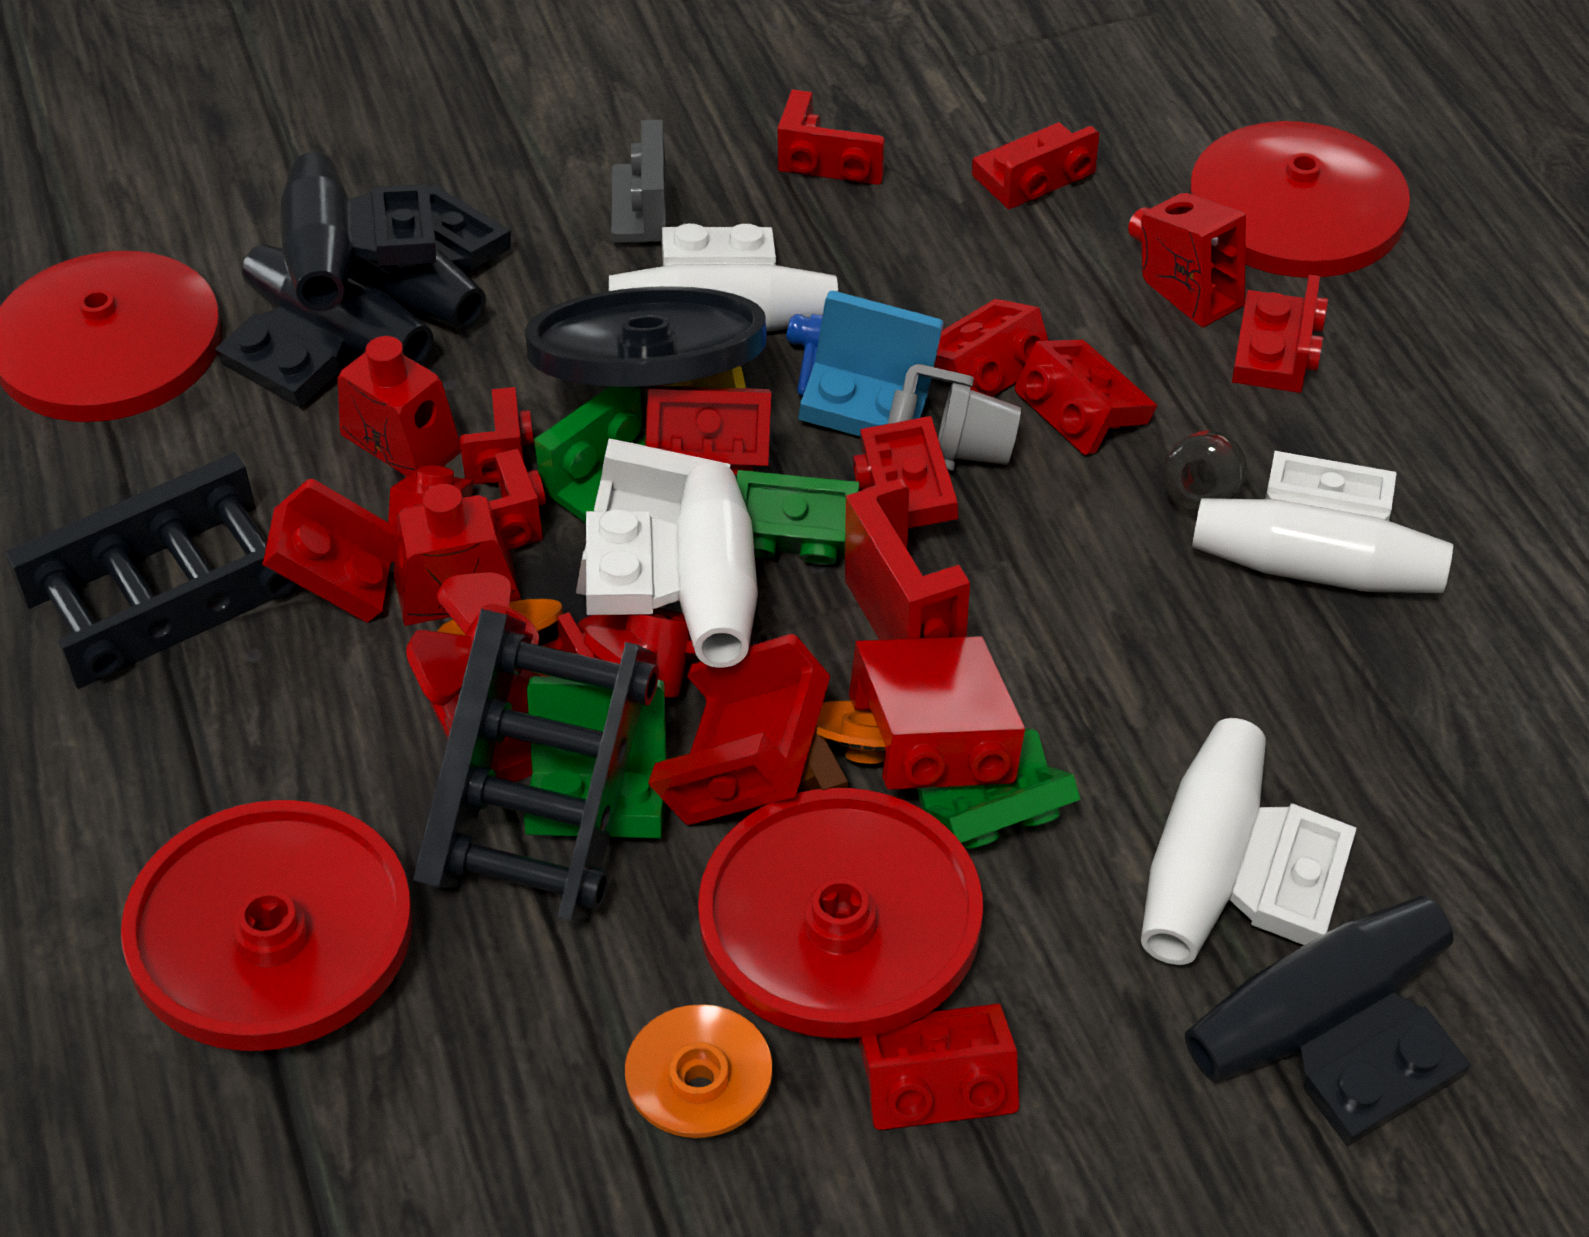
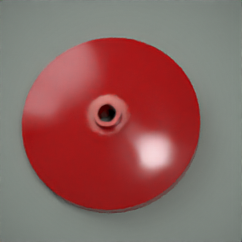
M1299 121L1259 123L1234 130L1217 139L1202 152L1196 161L1192 171L1189 194L1246 214L1245 265L1268 273L1308 278V275L1330 277L1351 273L1365 268L1384 257L1394 248L1403 234L1410 204L1409 188L1402 172L1379 148L1341 129Z
M99 252L79 256L53 265L21 284L0 306V385L21 406L40 415L58 420L101 422L130 417L154 409L185 392L201 378L213 363L217 355L215 348L221 344L222 321L216 297L206 280L195 270L175 259L149 252Z
M829 788L822 791V789L800 792L796 794V797L769 803L740 821L722 839L710 857L701 880L698 901L700 935L707 960L720 983L739 1003L757 1016L779 1027L805 1035L825 1038H857L886 1033L910 1024L934 1010L955 991L968 973L980 943L983 895L980 879L968 852L958 838L931 814L905 800L871 790Z
M297 800L259 801L225 809L199 820L171 838L150 858L132 885L124 906L121 924L122 949L131 980L138 995L150 1011L171 1029L197 1042L222 1049L238 1051L282 1049L318 1039L339 1029L367 1010L383 994L398 973L407 954L413 924L412 905L407 878L401 862L385 839L363 821L344 811L313 802Z

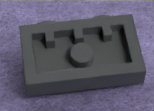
M663 119L641 120V142L631 143V164H615L612 166L611 233L612 241L616 243L662 241V227H667Z

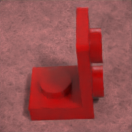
M792 89L777 128L778 171L875 185L881 184L884 177V137L820 127V115L813 114V92Z

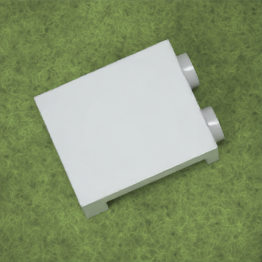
M609 438L594 511H610L615 509L650 511L651 517L677 524L689 472L699 464L718 461ZM718 462V463H722V464H724V465H726V466H728V467L730 468V464H728V463H723V462ZM586 547L583 551L576 593L586 595ZM680 601L659 607L683 613Z

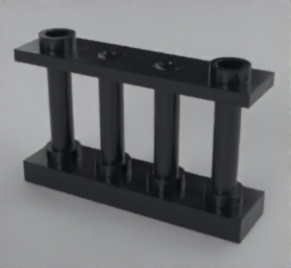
M236 452L4 552L18 591L27 607L31 609L51 600L70 630L71 634L59 639L58 642L77 690L302 587L262 565L267 540L247 513L256 509L246 466ZM224 523L246 556L212 570L191 537ZM168 548L189 581L154 596L133 563ZM110 574L131 607L95 623L75 589Z
M481 609L413 881L436 887L460 888L463 877H468L471 872L562 894L558 918L570 921H589L591 910H598L601 907L608 887L609 873L607 869L602 868L641 707L642 705H650L657 688L659 670L657 665L652 664L655 652L640 645L625 642L621 662L618 664L529 643L528 636L524 635L527 623L506 614ZM522 670L613 691L604 731L512 710V704L507 702L513 675H519ZM505 737L596 758L587 799L497 778L495 771L490 769L496 743L502 742ZM490 804L580 826L570 867L479 845L478 838L473 835L480 809L484 810Z

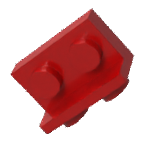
M1058 122L974 157L972 160V176L1010 210L1095 173L1099 132L1094 127L1088 126L1071 133Z
M1308 275L1304 298L1275 292L1267 293L1247 290L1232 383L1301 393L1305 371H1317L1323 337L1312 335V331L1323 332L1328 305L1327 298L1317 297L1320 276Z
M1000 299L990 301L942 330L934 367L974 377L973 387L970 389L993 397L1017 382L1036 341H1049L1040 308Z
M1084 339L1036 341L1015 385L1016 393L1084 455L1097 452L1109 428L1118 429L1121 426L1148 425L1158 406Z
M691 386L647 387L646 439L644 440V446L728 463L735 475H737L738 470L753 471V465L768 466L770 389Z
M931 416L860 429L862 454L852 456L855 480L860 483V491L871 486L903 479L909 488L908 528L958 519V502Z
M308 479L274 508L262 565L368 623L381 613L383 609L389 567L395 561L397 527L317 480Z
M1000 1003L932 1011L920 1019L892 1031L858 1037L859 1048L869 1083L871 1118L873 1126L877 1130L1013 1114L1019 1109L1017 1049Z

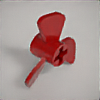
M494 572L454 575L447 578L439 588L436 595L437 600L465 635L417 630L406 647L407 660L421 690L434 704L444 706L457 695H460L481 609L506 614L527 623L524 635L528 636L529 643L538 644L539 635L534 625L521 613L509 608L511 582L507 577ZM522 670L519 676L527 681L533 676L552 677ZM513 675L511 687L517 679L518 675Z
M658 607L653 609V614L591 615L579 621L577 625L580 632L586 631L584 643L587 648L602 660L620 664L625 642L637 644L655 652L652 664L658 666V679L662 680L665 684V697L680 696L686 660L701 662L695 653L692 640H690L689 630L682 612Z

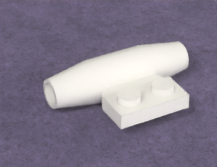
M698 224L662 227V267L609 275V291L639 287L680 286L720 290L745 297L757 303L765 312L766 332L788 329L790 318L794 314H802L809 318L812 314L823 315L824 303L828 292H838L836 275L775 265L776 255L772 227H758L752 224H739L734 227H703Z
M1275 451L1266 499L1201 498L1192 543L1193 548L1262 573L1364 592L1444 593L1453 553L1452 543L1389 521L1396 472Z
M705 462L695 466L689 472L677 524L651 517L650 511H627L622 509L586 511L587 615L653 614V609L680 601L695 653L701 662L711 667L725 668L733 666L745 658L749 649L758 596L753 530L735 474L728 466L718 462Z
M1226 718L1215 724L1180 782L1150 868L1141 943L1151 956L1165 963L1183 965L1192 962L1198 955L1228 900L1252 920L1251 925L1303 945L1312 942L1327 932L1356 827L1292 803L1290 807H1259L1266 738L1256 725L1246 720Z

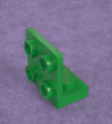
M609 386L534 439L538 473L544 493L585 523L586 511H594L609 438L644 446L646 433L643 431L639 387Z
M533 676L529 679L527 686L528 712L532 715L604 731L613 691L556 677ZM658 679L655 695L650 705H642L610 837L661 838L666 803L648 784L654 764L667 760L665 684L660 679ZM531 743L532 777L530 786L587 799L596 758ZM524 813L525 835L578 836L580 826Z

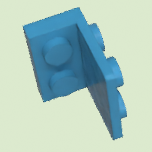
M829 291L824 303L815 364L800 403L798 420L861 436L860 429L887 424L895 390L902 391L908 369L916 364L930 367L935 366L944 322L939 318L837 291ZM918 376L914 393L918 395L913 419L922 417L932 378Z

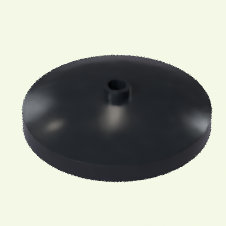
M659 286L606 291L554 305L531 319L525 329V338L529 362L537 370L549 376L570 382L598 386L650 387L697 380L739 367L751 361L763 351L767 342L765 312L757 303L750 299L720 290Z

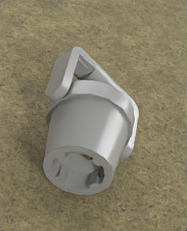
M922 364L913 365L908 369L902 391L895 390L887 424L913 419L918 395L914 394L918 376L949 382L952 384L938 435L948 471H954V459L1002 465L1008 464L1017 435L1021 407L971 390L970 388L973 387L974 377Z

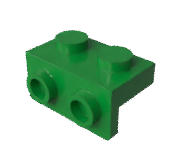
M738 470L736 480L752 522L755 558L769 559L775 557V552L800 554L799 558L801 560L818 565H832L836 563L837 558L845 559L846 495L859 492V482Z
M1030 728L1025 729L1017 777L1013 783L916 788L922 809L944 824L958 838L965 849L983 846L999 838V829L1018 822L1022 826H1035L1052 821L1060 816L1059 807L1080 800L1074 774L1047 766L1039 734L1036 730Z

